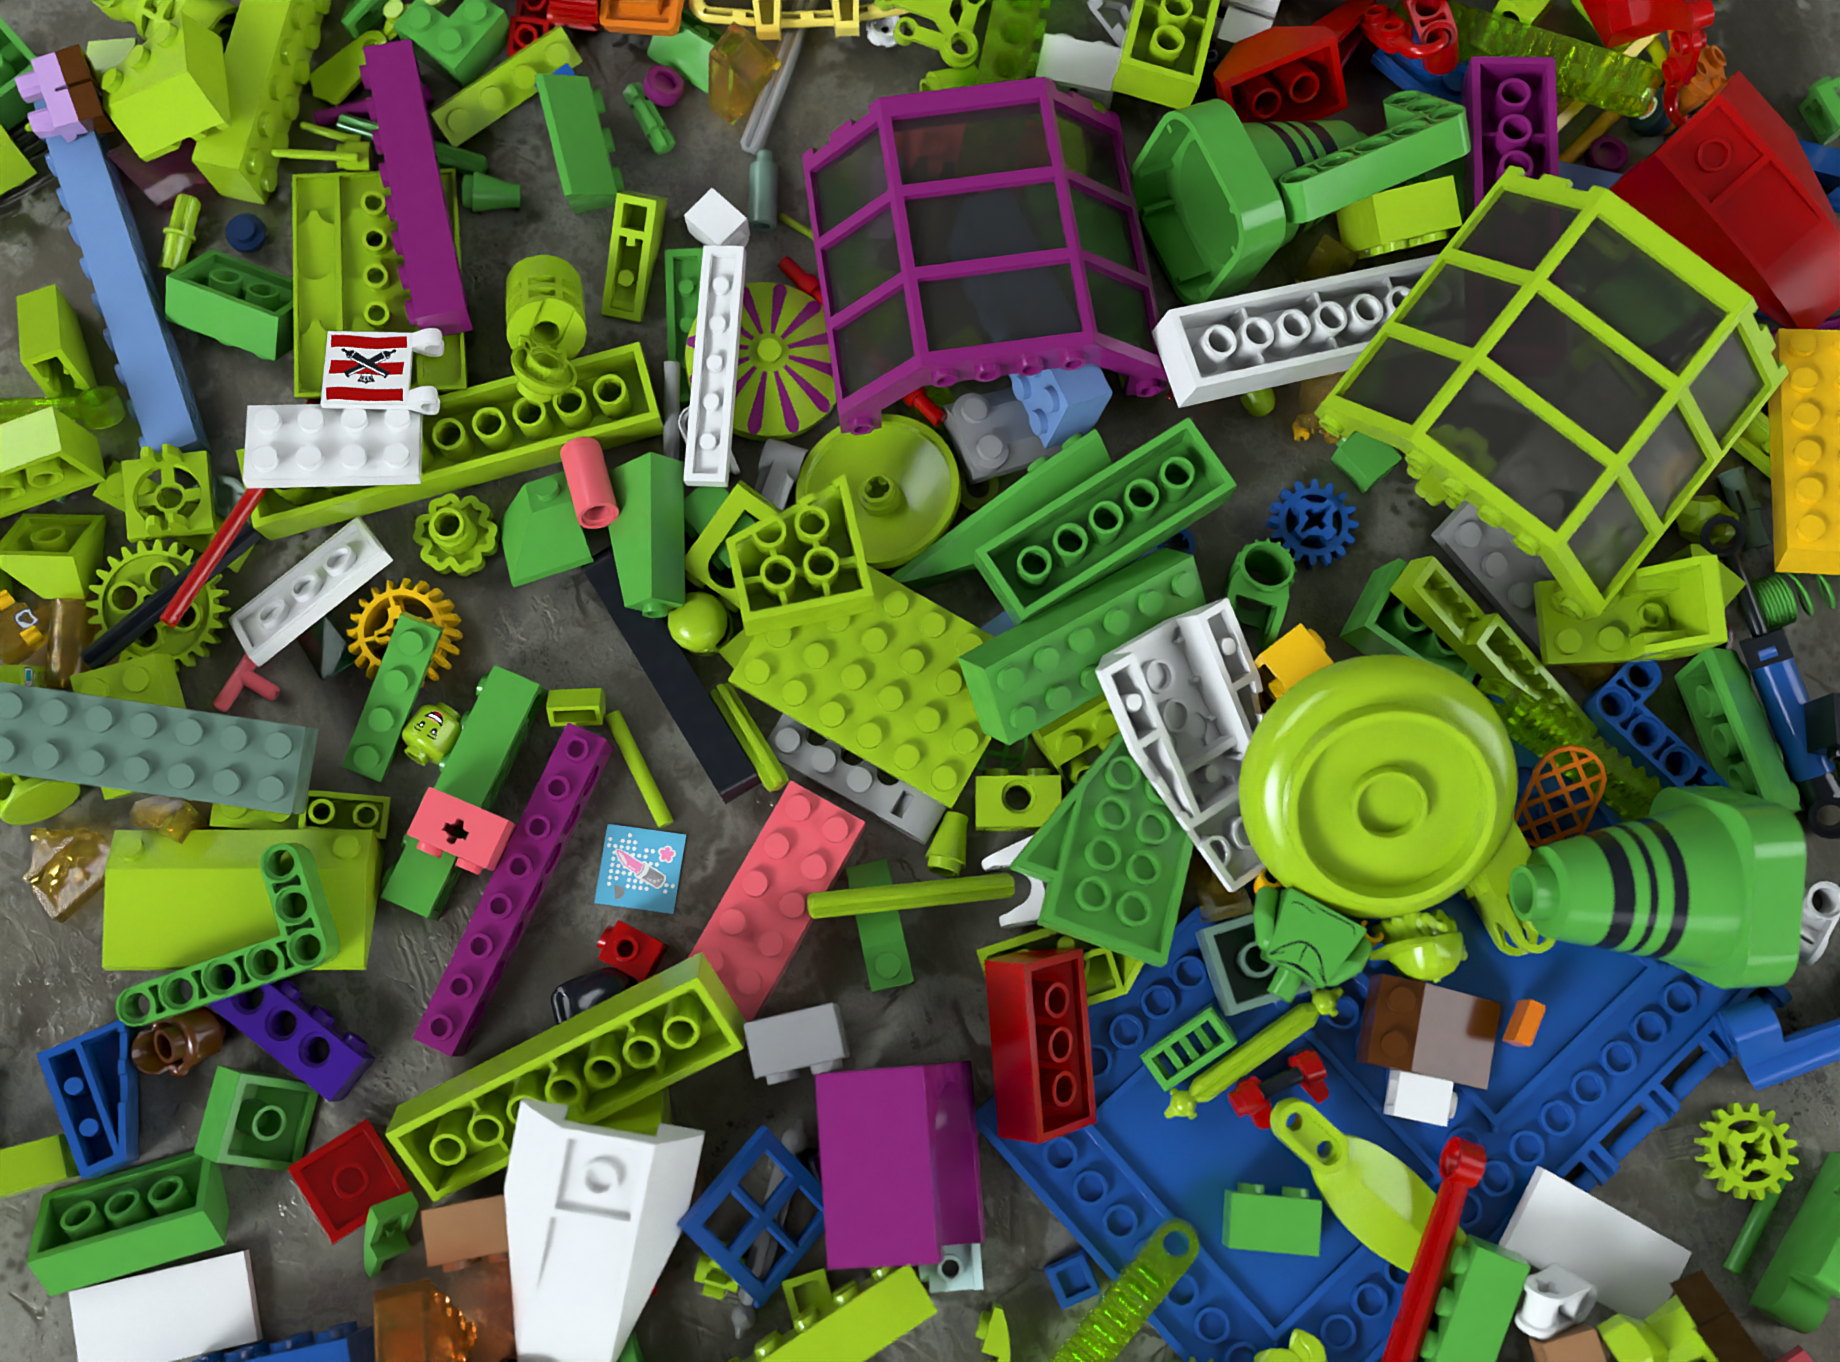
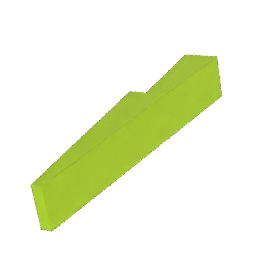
M1434 555L1411 560L1390 588V591L1556 747L1567 744L1587 747L1598 728L1498 613L1485 615ZM1569 751L1562 752L1570 760H1573ZM1575 751L1579 759L1583 752Z

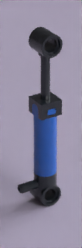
M1715 516L1702 527L1700 534L1701 544L1710 554L1717 555L1718 560L1722 559L1727 568L1747 583L1736 597L1752 637L1739 641L1777 743L1781 747L1783 759L1791 780L1799 791V805L1801 810L1804 811L1808 825L1815 834L1826 839H1839L1840 821L1834 825H1825L1819 822L1816 817L1820 808L1826 805H1834L1840 808V776L1835 763L1829 762L1827 756L1807 753L1804 703L1811 700L1782 627L1771 631L1768 630L1739 554L1743 552L1742 546L1746 539L1744 526L1733 516ZM1718 524H1729L1736 531V540L1728 548H1717L1710 541V531Z

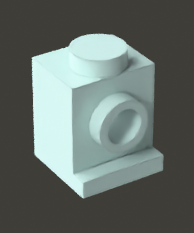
M980 1243L942 1246L943 1262L919 1265L920 1282H929L930 1293L970 1289L983 1290ZM951 1259L958 1263L959 1270L955 1275L947 1276L943 1273L941 1268L946 1260Z

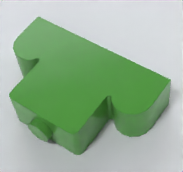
M1829 1152L1748 1302L1749 1305L1785 1328L1802 1334L1813 1332L1821 1324L1828 1311L1830 1297L1840 1299V1153Z

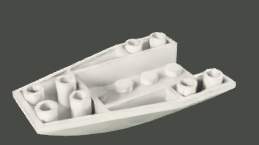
M527 1098L521 1099L504 1187L517 1362H617L682 1231L677 1223L688 1212L705 1131L659 1123L657 1136L652 1137L565 1121L568 1106Z

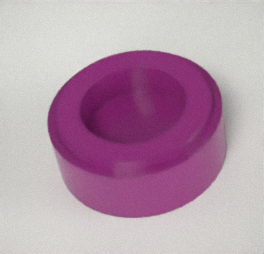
M658 65L648 70L642 87L645 95L652 102L668 107L675 105L679 101L684 91V82L673 69Z
M1609 135L1601 136L1592 142L1585 153L1584 161L1586 167L1619 173L1626 165L1629 153L1626 145L1619 138Z

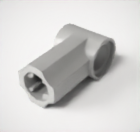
M769 438L760 457L758 467L760 474L754 490L783 511L786 510L809 450Z

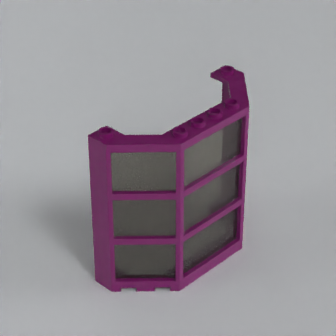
M1046 77L879 97L868 105L869 113L858 122L852 119L848 120L829 134L830 142L820 150L812 147L802 154L841 434L865 435L874 429L882 428V409L918 388L927 385L948 387L954 385L957 381L972 379L988 382L1002 375L1018 373L1022 376H1032L1040 373L1042 370L1055 368L1076 370L1086 364H1094L1126 376L1124 385L1125 396L1137 394L1139 397H1150L1166 390L1168 377L1152 335V331L1160 322L1118 114L1110 110L1102 113L1093 108L1091 100L1073 91L1065 94L1057 90L1055 82Z

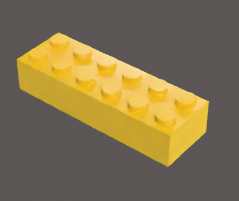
M1778 329L1773 339L1776 347L1771 354L1775 362L1785 363L1789 374L1768 399L1775 572L1840 575V330Z

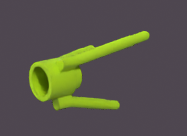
M301 122L300 128L314 134L345 142V144H337L336 151L272 149L271 151L274 157L336 161L337 168L345 169V171L334 173L372 171V145L369 141H362V135L346 134L307 122Z

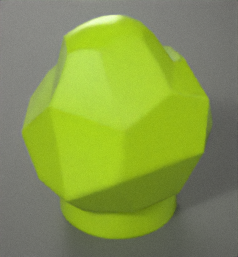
M1715 495L1693 496L1675 520L1680 536L1693 543L1702 545L1700 534L1702 527L1708 520L1719 515L1733 516L1737 520H1739L1737 513L1732 512ZM1718 524L1710 531V541L1712 544L1715 542L1727 543L1733 538L1736 531L1729 524Z

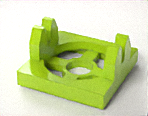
M162 444V453H157L153 448L143 446L140 451V459L121 461L127 539L131 543H138L140 540L148 542L155 541L156 539L163 540L217 532L210 454L206 450L182 453L178 447ZM175 468L191 473L198 481L199 487L184 489L181 484L176 483ZM161 470L162 484L155 489L154 493L138 495L139 488L144 480L155 471ZM176 488L182 493L180 504L171 509L161 507L159 502L161 494L167 489ZM199 502L195 511L186 518L179 514L186 508L188 503ZM157 507L161 513H164L165 521H162L160 517L155 515H148L146 519L140 512V509Z

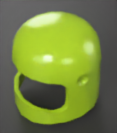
M697 591L685 594L684 606L669 611L668 629L672 638L682 648L694 655L705 657L718 654V651L733 639L736 633V621L732 612L714 595ZM728 615L730 619L729 634L727 636V639L721 645L716 646L717 643L723 638L724 633L726 631Z

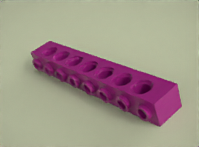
M569 722L567 723L412 1039L450 1057H464L614 749L606 739Z

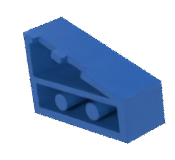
M120 1019L36 1054L81 1179H96L139 1160L138 1070L133 1067L129 1058L132 1043L137 1036V1026L126 1025Z

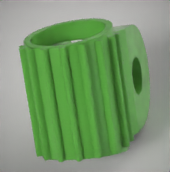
M1269 538L1266 541L1260 542L1258 539H1255L1253 544H1245L1242 552H1238L1225 577L1226 582L1222 587L1225 590L1222 598L1229 599L1238 623L1260 630L1256 647L1261 652H1264L1276 641L1290 597L1289 590L1295 582L1293 577L1298 571L1294 566L1296 559L1292 558L1289 554L1290 549H1284L1280 546L1281 542H1277V544L1270 542ZM1247 571H1256L1265 575L1272 583V586L1256 582L1249 576ZM1239 597L1267 605V607L1261 611H1249L1240 607L1237 602Z

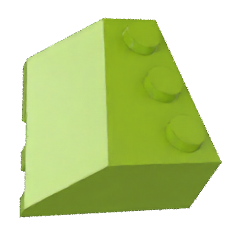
M182 11L169 22H163L152 37L142 45H136L126 59L115 68H109L101 79L103 109L138 156L146 162L179 149L182 141L188 137L196 141L207 137V129L214 126L220 130L231 127L222 38Z
M846 473L832 480V484L814 494L811 492L798 499L795 505L776 515L771 514L726 539L746 637L873 611L874 594Z

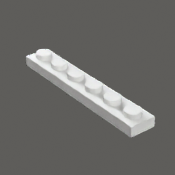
M703 246L683 478L687 486L728 487L747 258L744 246Z

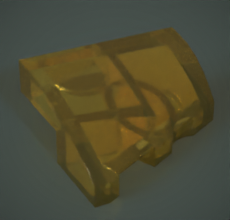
M153 796L136 802L129 811V822L141 830H155L179 844L184 842L191 830H216L209 826L210 823L194 807L181 798Z

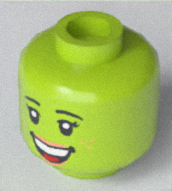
M437 702L436 705H422L402 730V738L408 745L404 752L422 766H426L428 762L439 765L441 759L453 750L462 731L459 722L462 717L454 709L441 702Z

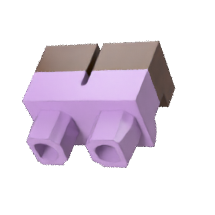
M79 44L32 59L31 63L34 70L14 78L18 91L27 104L41 99L45 100L46 108L28 113L31 128L40 139L61 135L69 143L76 139V135L97 130L99 134H104L116 130L112 119L103 109L102 89L93 63Z

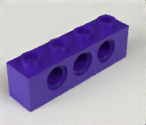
M223 970V980L227 985L232 986L236 979L235 971ZM281 979L280 981L261 986L264 997L261 1005L256 1009L250 1003L252 990L209 1004L210 1007L329 1102L343 1101L376 1059L366 1051L369 1044L363 1038L349 1030L344 1034L333 1025L336 1018L329 1011L317 1004L310 1007L300 999L303 992L287 979ZM292 1012L296 1017L297 1025L295 1030L290 1035H287L282 1028V1021L286 1014ZM325 1038L330 1045V1053L321 1062L316 1057L315 1046L320 1039Z

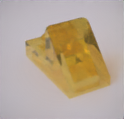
M1203 855L1190 858L1187 873L1199 899L1202 925L1253 913V905L1244 885L1234 892H1228Z

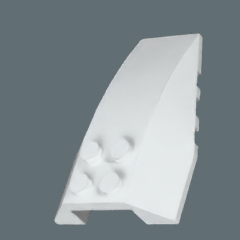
M1222 598L1164 620L1103 655L1096 669V674L1130 754L1227 891L1234 892L1258 876L1261 869L1267 870L1248 839L1239 803V779L1244 755L1256 727L1266 713H1261L1258 693L1263 692L1259 672L1228 598Z

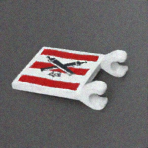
M427 328L414 333L328 331L321 394L322 408L404 409L427 415L439 413L440 400L435 387L422 386L410 390L413 352L430 357L442 356L445 344L442 340L441 331L436 328Z

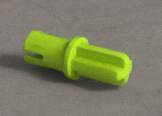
M179 194L176 198L169 227L163 229V234L166 237L157 268L165 273L170 274L186 265L191 243H196V237L193 233L201 206L200 201L196 197Z

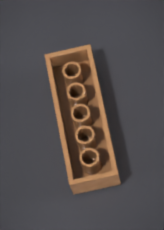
M701 1154L689 1209L706 1191ZM505 1192L444 1203L421 1211L428 1267L443 1264L444 1272L471 1267V1264L481 1262V1256L486 1255L488 1256V1263L510 1260Z

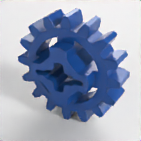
M1312 479L1306 489L1300 480L1296 481L1292 487V493L1284 488L1278 495L1280 502L1273 501L1269 508V511L1276 515L1269 517L1266 521V527L1275 529V532L1269 537L1270 542H1281V546L1284 549H1290L1289 554L1292 555V558L1296 559L1294 566L1301 559L1305 560L1306 569L1312 570L1316 561L1319 560L1323 568H1327L1332 563V556L1337 560L1342 559L1346 554L1344 547L1350 548L1356 540L1349 534L1359 527V522L1349 520V517L1356 511L1355 506L1345 507L1343 505V501L1347 497L1345 492L1337 496L1332 494L1334 484L1331 482L1323 490L1319 489L1317 479ZM1308 500L1318 501L1320 503H1311ZM1286 514H1288L1287 519L1292 523L1290 534L1286 528ZM1334 515L1336 517L1338 524V533L1337 530L1333 527ZM1320 516L1323 517L1318 526L1311 529L1308 528L1304 533H1301L1306 526V522L1309 523L1312 520H1317ZM1301 545L1314 546L1316 549L1305 548Z

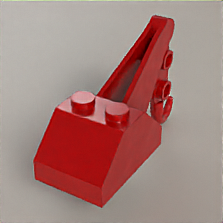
M1347 0L1340 7L1310 26L1272 27L1236 42L1212 74L1218 99L1225 101L1233 108L1241 123L1317 121L1348 108L1342 68L1364 35L1377 47L1383 49L1384 52H1399L1402 56L1409 59H1423L1436 55L1447 46L1449 36L1446 31L1442 30L1438 34L1439 39L1429 44H1416L1413 42L1412 27L1395 11L1388 9L1387 5L1377 4L1376 0Z
M1579 0L1606 49L1666 30L1675 31L1672 32L1670 37L1671 46L1667 60H1664L1661 66L1662 75L1666 82L1662 99L1669 121L1674 126L1680 128L1691 116L1685 115L1683 117L1681 115L1678 97L1680 91L1690 84L1692 77H1695L1701 50L1706 47L1707 39L1704 28L1711 26L1715 18L1711 0Z

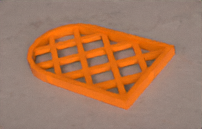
M1567 744L1557 746L1548 751L1537 763L1513 815L1517 823L1523 811L1528 823L1518 827L1521 832L1531 829L1535 840L1524 837L1528 845L1538 848L1558 839L1559 841L1564 840V837L1577 833L1576 836L1585 833L1598 803L1602 799L1607 781L1605 767L1594 752L1584 746ZM1569 751L1573 762L1557 767L1553 756ZM1575 751L1583 752L1588 756L1578 759ZM1549 760L1552 770L1540 774L1541 769ZM1595 760L1599 766L1600 773L1586 778L1581 765ZM1576 767L1581 781L1566 786L1560 773ZM1555 775L1561 788L1545 794L1540 781ZM1600 780L1598 790L1594 796L1589 784ZM1535 784L1540 796L1527 801ZM1584 786L1589 799L1574 805L1569 791ZM1564 794L1569 807L1553 813L1548 800ZM1543 802L1548 815L1532 821L1527 808ZM1589 806V809L1583 821L1581 822L1577 810ZM1572 813L1577 826L1561 832L1556 818ZM1551 821L1556 834L1540 839L1535 826Z

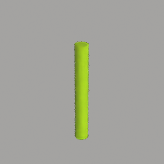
M620 710L607 714L604 718L658 828L670 825L674 820Z

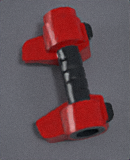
M1307 1047L1296 1050L1295 1054L1287 1059V1070L1262 1082L1256 1076L1249 1077L1245 1075L1239 1078L1234 1090L1227 1093L1229 1102L1239 1118L1245 1115L1250 1116L1254 1126L1259 1129L1271 1128L1270 1116L1272 1111L1270 1098L1297 1084L1316 1103L1320 1104L1329 1096V1090L1324 1081V1078L1327 1077V1072L1315 1050H1310Z

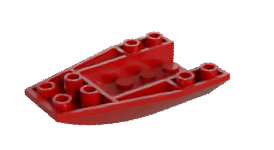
M1737 70L1704 100L1706 104L1652 154L1635 163L1608 190L1753 296L1759 312L1786 329H1816L1840 308V222L1794 131L1744 75Z

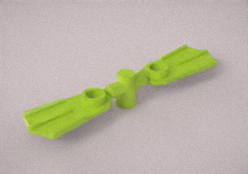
M400 0L387 2L383 8V13L388 19L385 23V28L381 31L371 30L363 33L313 71L309 77L313 96L317 100H324L338 106L362 81L359 65L366 64L363 47L388 43V40L393 42L398 37L393 25L411 4L403 5ZM446 0L424 1L430 4L432 7L438 8L442 6Z

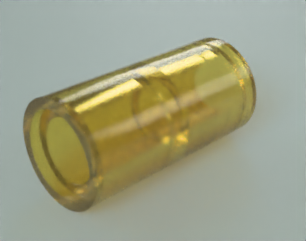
M59 598L50 601L44 682L46 685L72 688L69 676L91 670L80 657V653L93 643L94 624H89L88 620L95 616V609L86 606V602H89L87 600Z

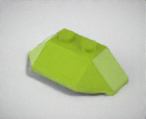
M1046 927L1032 930L976 950L986 980L984 960L1014 952L1074 947L1083 948L1087 1006L1128 994L1144 962Z

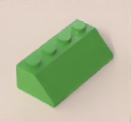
M1713 647L1700 652L1674 678L1709 766L1727 782L1730 789L1781 804L1793 814L1801 810L1799 791L1787 776L1783 766L1781 747L1776 741H1773L1766 724L1767 714L1765 708L1756 700L1750 685L1751 675L1748 667L1741 663L1737 651Z
M193 1150L43 1194L26 1261L27 1265L49 1295L54 1296L225 1245L230 1209L220 1163L194 1153Z

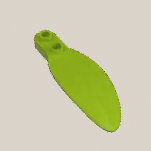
M1289 1097L1277 1103L1270 1116L1272 1132L1310 1167L1316 1186L1333 1214L1366 1247L1393 1265L1410 1273L1437 1197L1436 1194L1416 1173L1395 1156L1363 1138L1341 1133L1307 1102L1299 1098ZM1292 1113H1295L1294 1122L1290 1126H1287L1286 1122L1288 1117ZM1325 1141L1324 1150L1321 1153H1317L1318 1145ZM1459 1224L1441 1283L1443 1287L1449 1286L1454 1273L1451 1271V1261L1455 1249L1458 1245L1464 1246L1467 1238Z

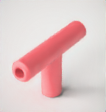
M245 653L212 702V706L226 713L244 686L269 701H273L279 696L280 688L255 673L257 665Z

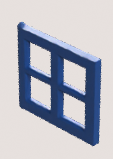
M761 1125L677 1225L754 1300L753 1306L760 1308L825 1231L823 1191L817 1180L767 1127ZM765 1152L786 1176L760 1205L739 1182ZM799 1188L819 1209V1212L794 1240L773 1218ZM731 1193L752 1214V1217L731 1242L725 1246L704 1223ZM766 1229L786 1249V1252L761 1281L739 1259L762 1231Z

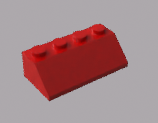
M1074 947L1014 952L984 960L998 1136L1041 1144L1097 1123L1083 948Z

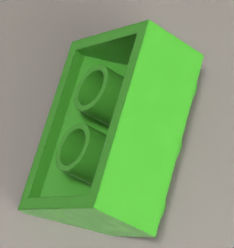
M545 73L535 75L564 196L573 212L577 215L615 206L617 193L624 191L625 185L620 167L612 168L609 153L615 152L616 149L610 127H602L599 114L606 113V108L600 88L593 90L587 76Z
M211 249L166 276L165 320L178 324L187 331L199 332L218 339L224 345L236 346L252 352L261 359L276 361L294 348L293 279Z

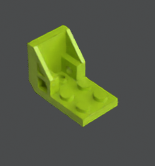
M1717 555L1696 556L1635 569L1599 617L1584 621L1582 618L1575 620L1558 607L1560 602L1551 595L1556 588L1560 587L1557 580L1538 581L1533 584L1541 660L1544 667L1670 660L1693 656L1728 642ZM1608 577L1590 579L1599 590Z

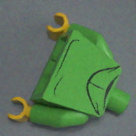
M1261 869L1253 884V889L1256 893L1253 911L1255 939L1259 948L1262 949L1260 958L1278 968L1267 991L1288 1003H1292L1302 981L1314 988H1324L1326 985L1337 986L1362 972L1373 948L1384 939V934L1380 931L1372 938L1366 933L1365 925L1368 923L1367 920H1363L1358 925L1292 888L1283 889L1279 895L1278 893L1283 885L1278 880H1276L1275 884L1268 882L1264 876L1266 869Z

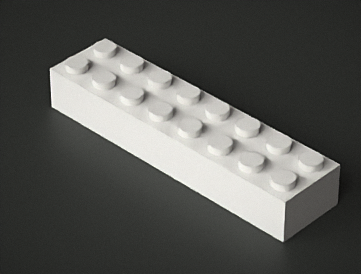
M1439 254L1168 310L1153 329L1152 335L1178 408L1347 371ZM1447 263L1400 324L1461 345L1467 342L1466 269ZM1388 337L1366 366L1432 351Z

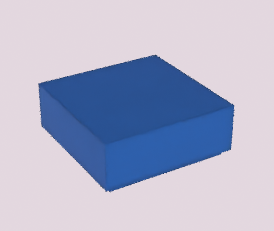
M1080 1249L1043 1266L1062 1311L1102 1293L1084 1249Z

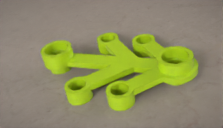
M874 0L875 5L883 11H889L897 7L935 21L940 32L920 27L914 19L903 17L897 21L893 30V37L898 44L908 46L916 42L939 50L942 59L949 66L957 69L971 66L978 57L979 44L972 31L977 14L985 0H978V4H972L968 0H960L963 11L958 26H956L949 13L952 0ZM908 27L912 35H903L899 28ZM952 46H961L965 54L956 53Z

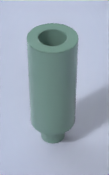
M769 150L757 151V161L750 164L748 225L751 230L757 232L773 231L777 225L779 167L776 163L772 162L773 153Z

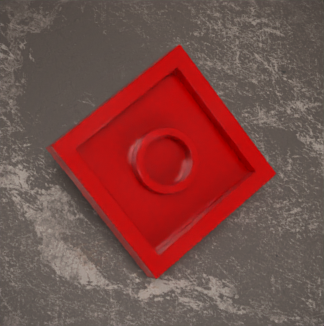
M368 1118L287 1167L332 1245H335L366 1225L371 1206L407 1192H412Z

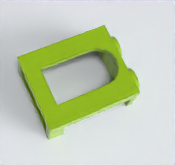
M742 480L736 484L685 555V578L699 588L703 589L705 585L709 586L720 594L717 599L726 608L735 613H738L740 610L736 588L731 587L709 571L711 556L744 510L758 520L783 511Z

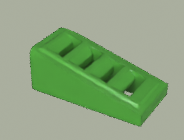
M1210 1003L1141 1053L1140 1058L1164 1092H1167L1236 1045L1238 1037L1214 1003ZM1207 1020L1221 1038L1216 1043L1213 1042L1202 1026ZM1191 1031L1196 1034L1206 1048L1201 1054L1187 1036ZM1177 1041L1191 1058V1061L1187 1064L1184 1063L1172 1046ZM1162 1051L1166 1053L1178 1070L1172 1075L1157 1056Z

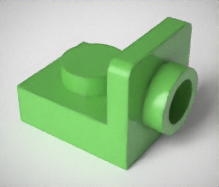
M1826 76L1815 82L1808 88L1810 94L1797 106L1821 145L1834 141L1840 135V98L1838 96L1840 93V77L1832 79L1831 76Z

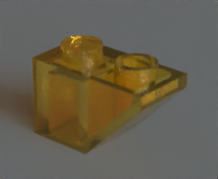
M734 21L709 52L708 108L732 126L747 111L751 102L762 88L771 81L774 73L782 64L754 34Z

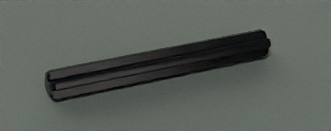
M246 521L205 584L260 540L259 532L249 522ZM200 557L80 653V657L92 670L105 666L160 621V616Z

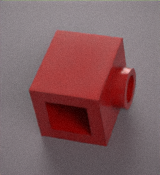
M618 920L614 927L608 925L597 944V948L601 949V952L597 959L643 982L653 977L669 945Z

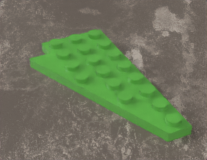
M1119 731L1011 862L1010 870L1048 883L1037 925L1160 968L1167 964L1194 843L1134 760L1121 731Z

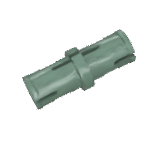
M1744 467L1733 468L1718 474L1717 477L1721 482L1729 509L1737 513L1739 521L1745 528L1744 553L1771 545L1759 510L1762 509L1761 502L1754 499ZM1738 493H1741L1751 526H1748L1737 497Z

